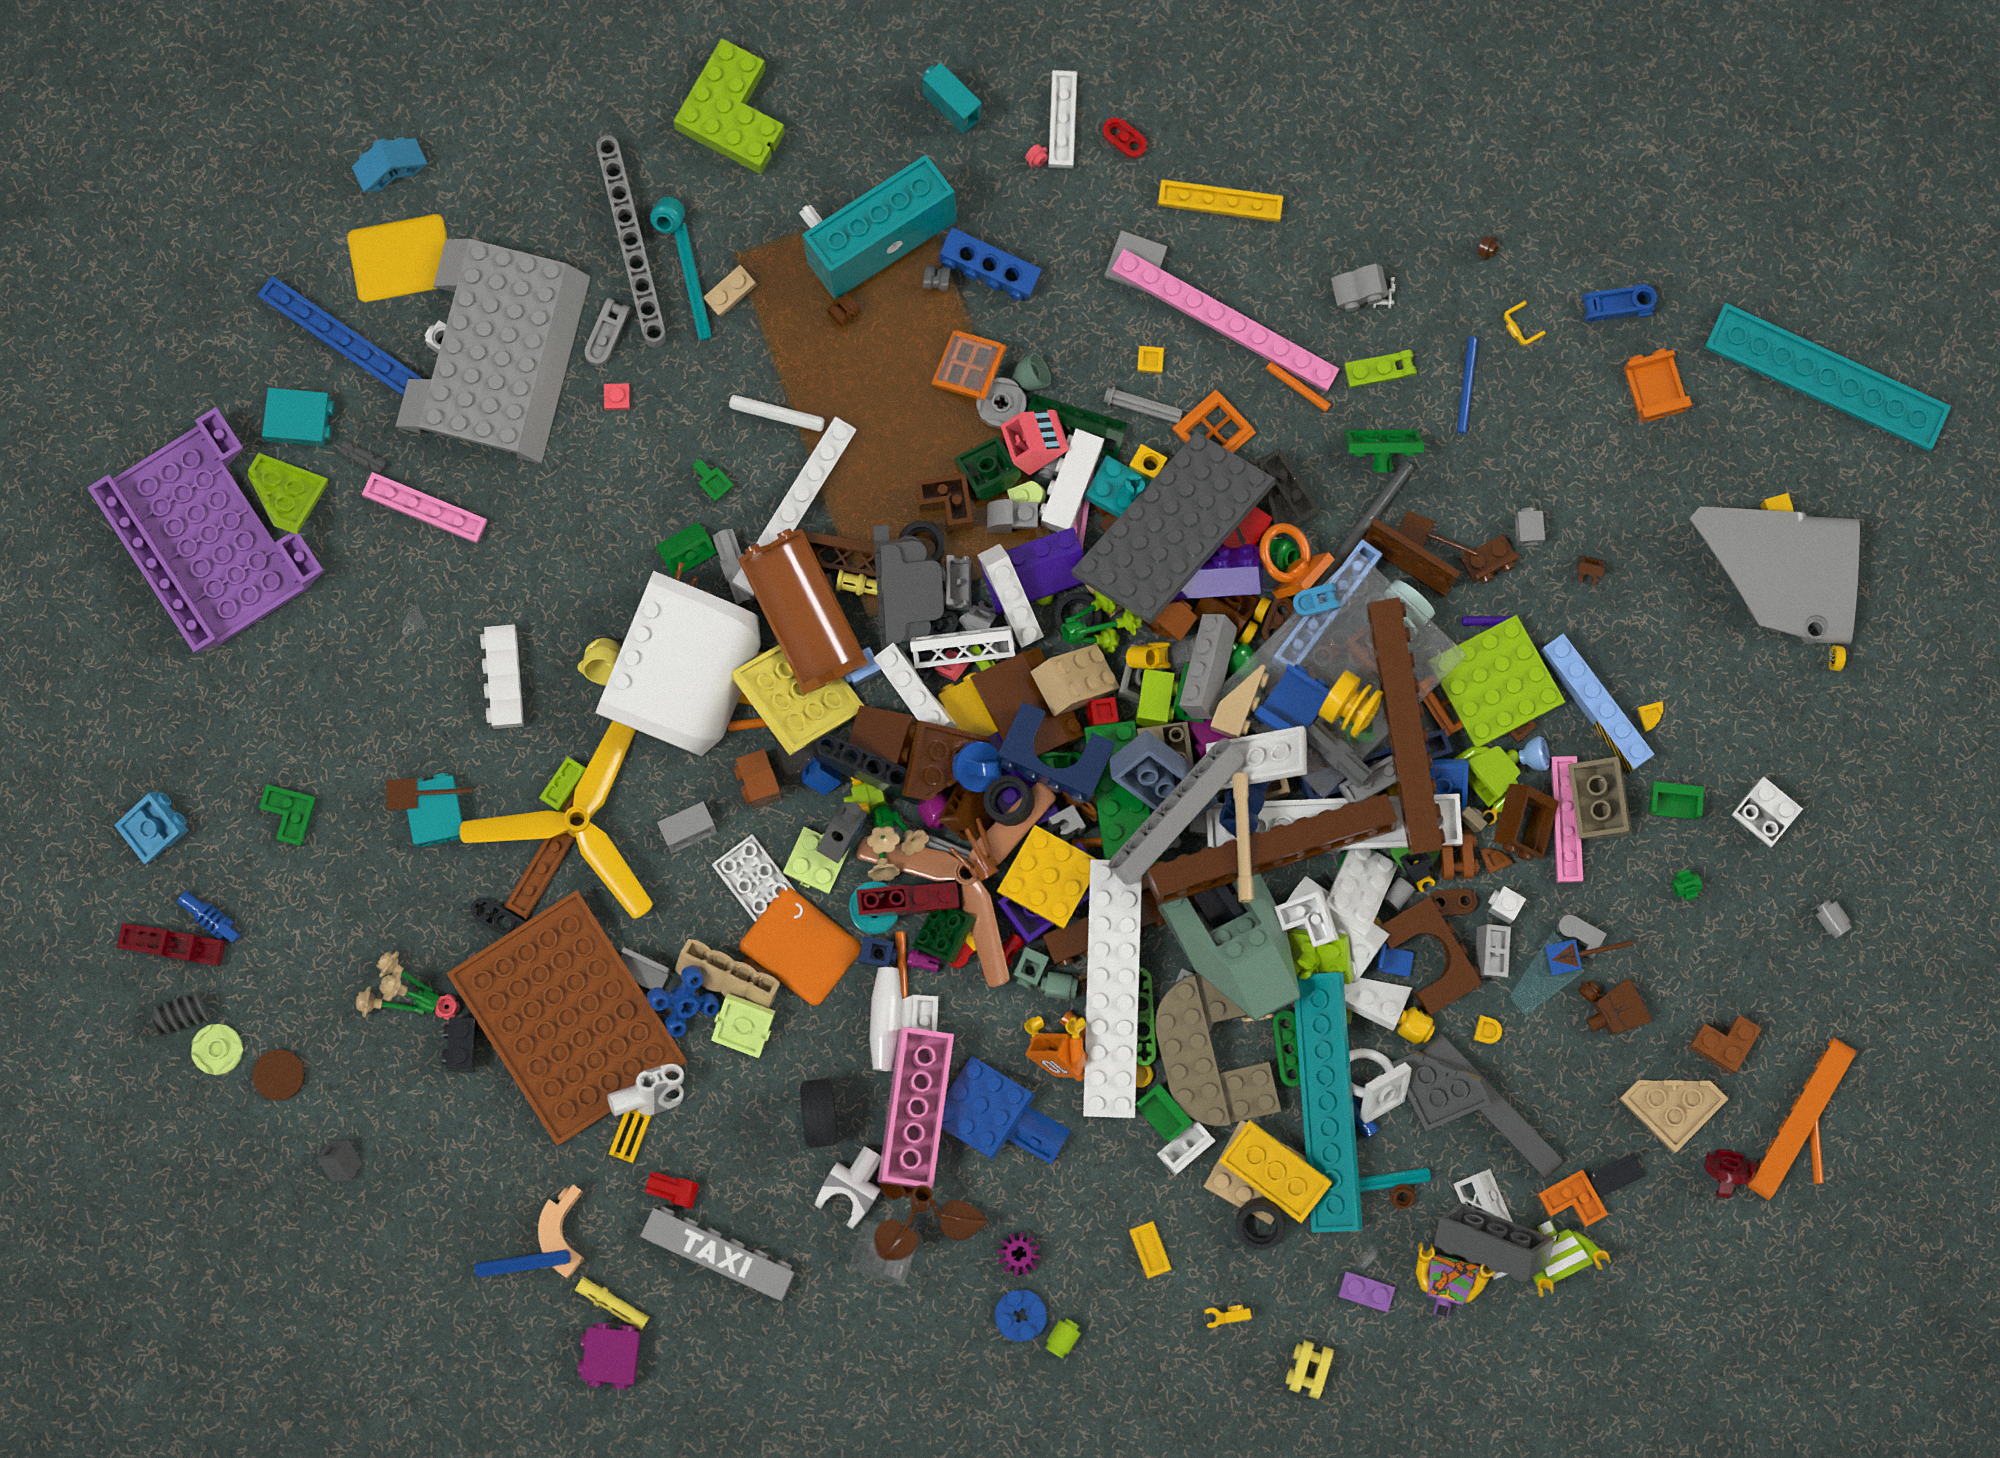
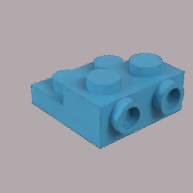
M148 793L114 825L144 864L152 862L167 847H172L189 831L185 826L187 824L186 819L182 814L175 813L170 807L172 802L164 793Z

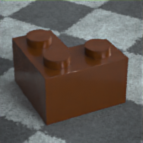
M966 473L916 480L920 512L944 508L948 532L973 529Z

